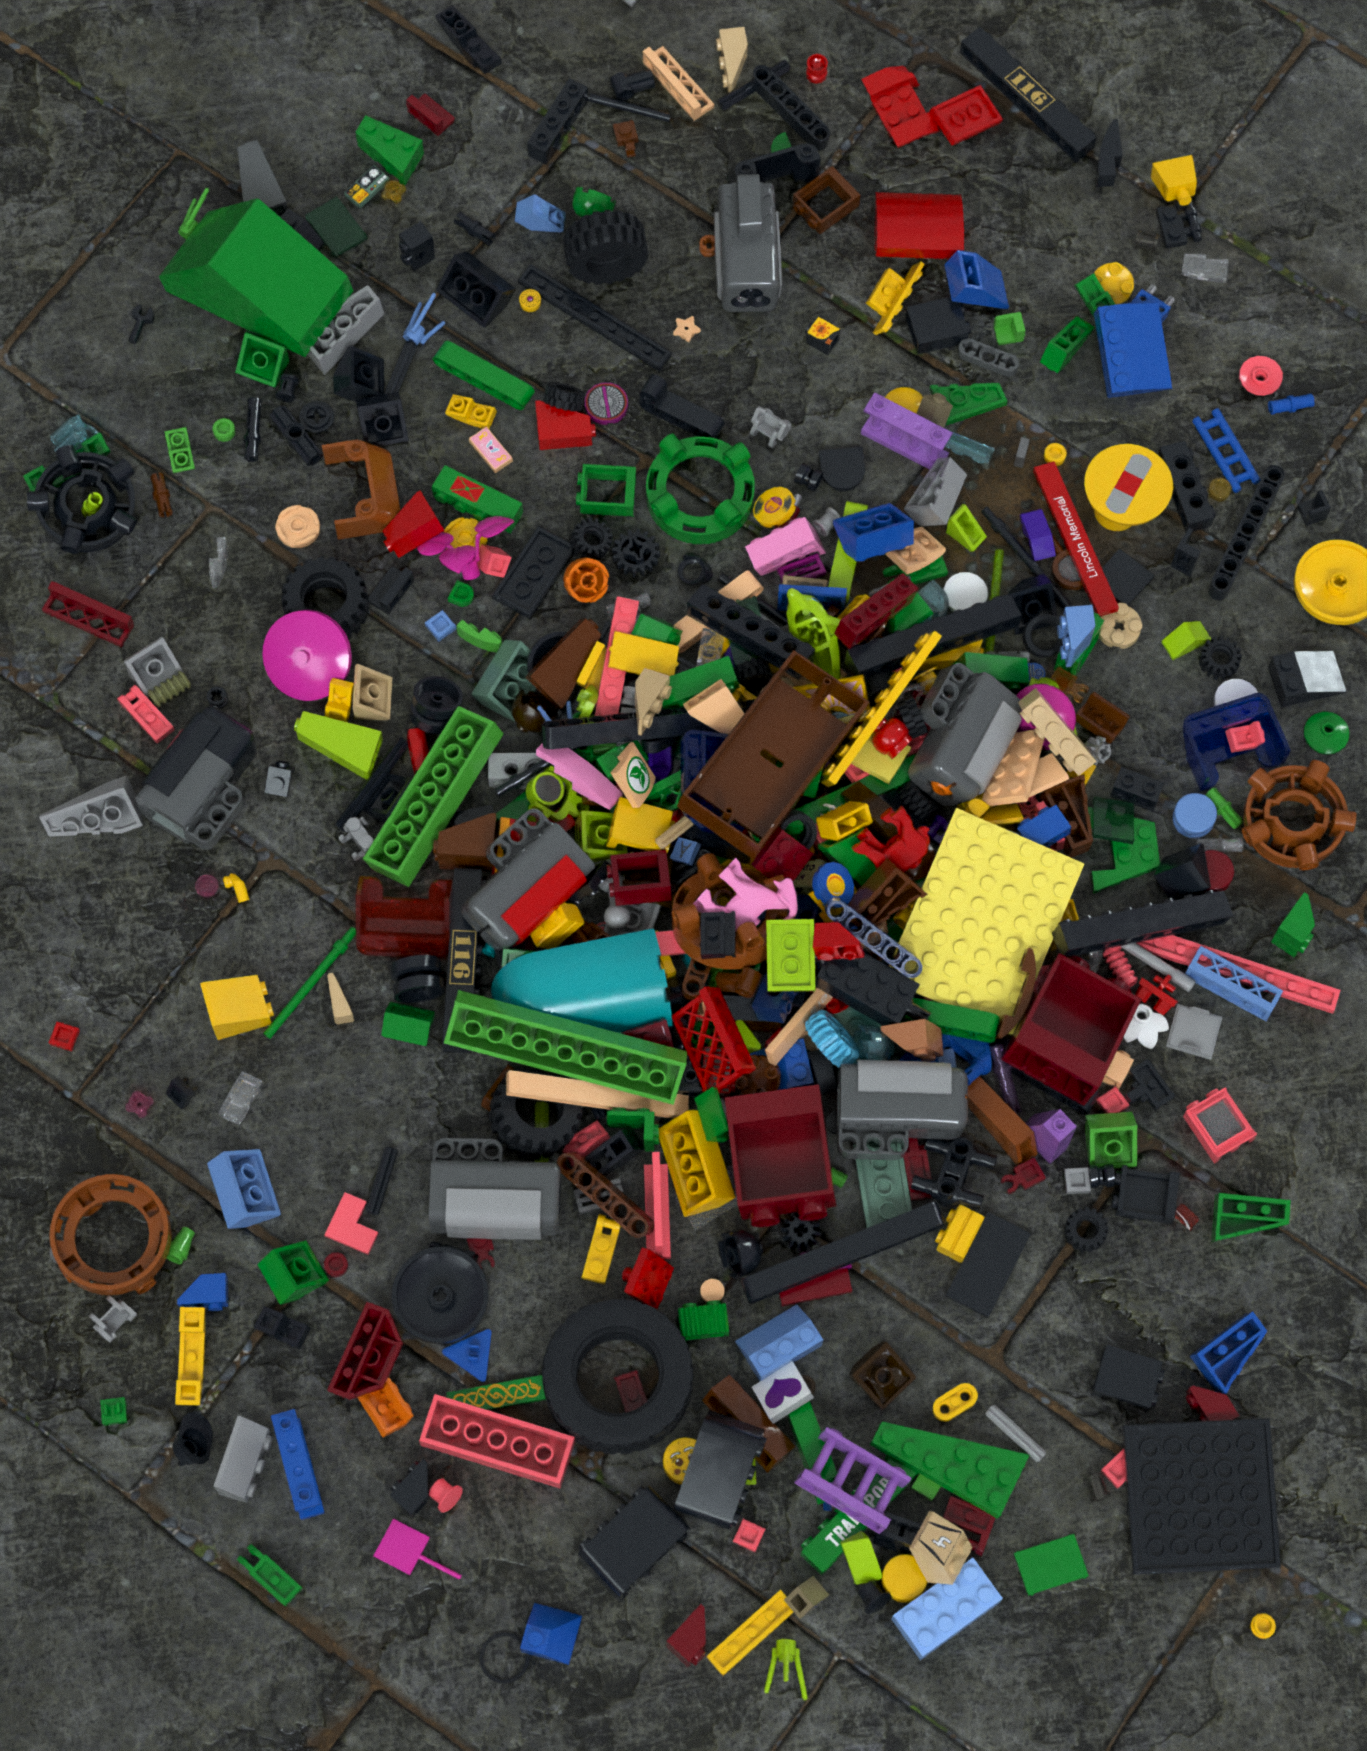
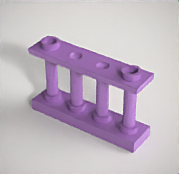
M877 393L873 394L864 409V412L869 414L870 417L861 430L862 435L929 470L937 458H947L949 456V453L943 449L951 438L952 432Z
M826 1427L818 1436L825 1444L812 1469L807 1470L805 1468L798 1475L794 1483L880 1534L887 1528L891 1520L885 1516L884 1511L896 1487L903 1488L910 1482L911 1477L906 1475L903 1469L889 1465L844 1438L838 1430ZM833 1448L844 1453L846 1457L835 1479L829 1483L821 1478L820 1473ZM856 1460L866 1466L867 1470L855 1494L849 1495L842 1491V1485ZM877 1473L889 1481L876 1507L871 1508L864 1504L863 1498Z

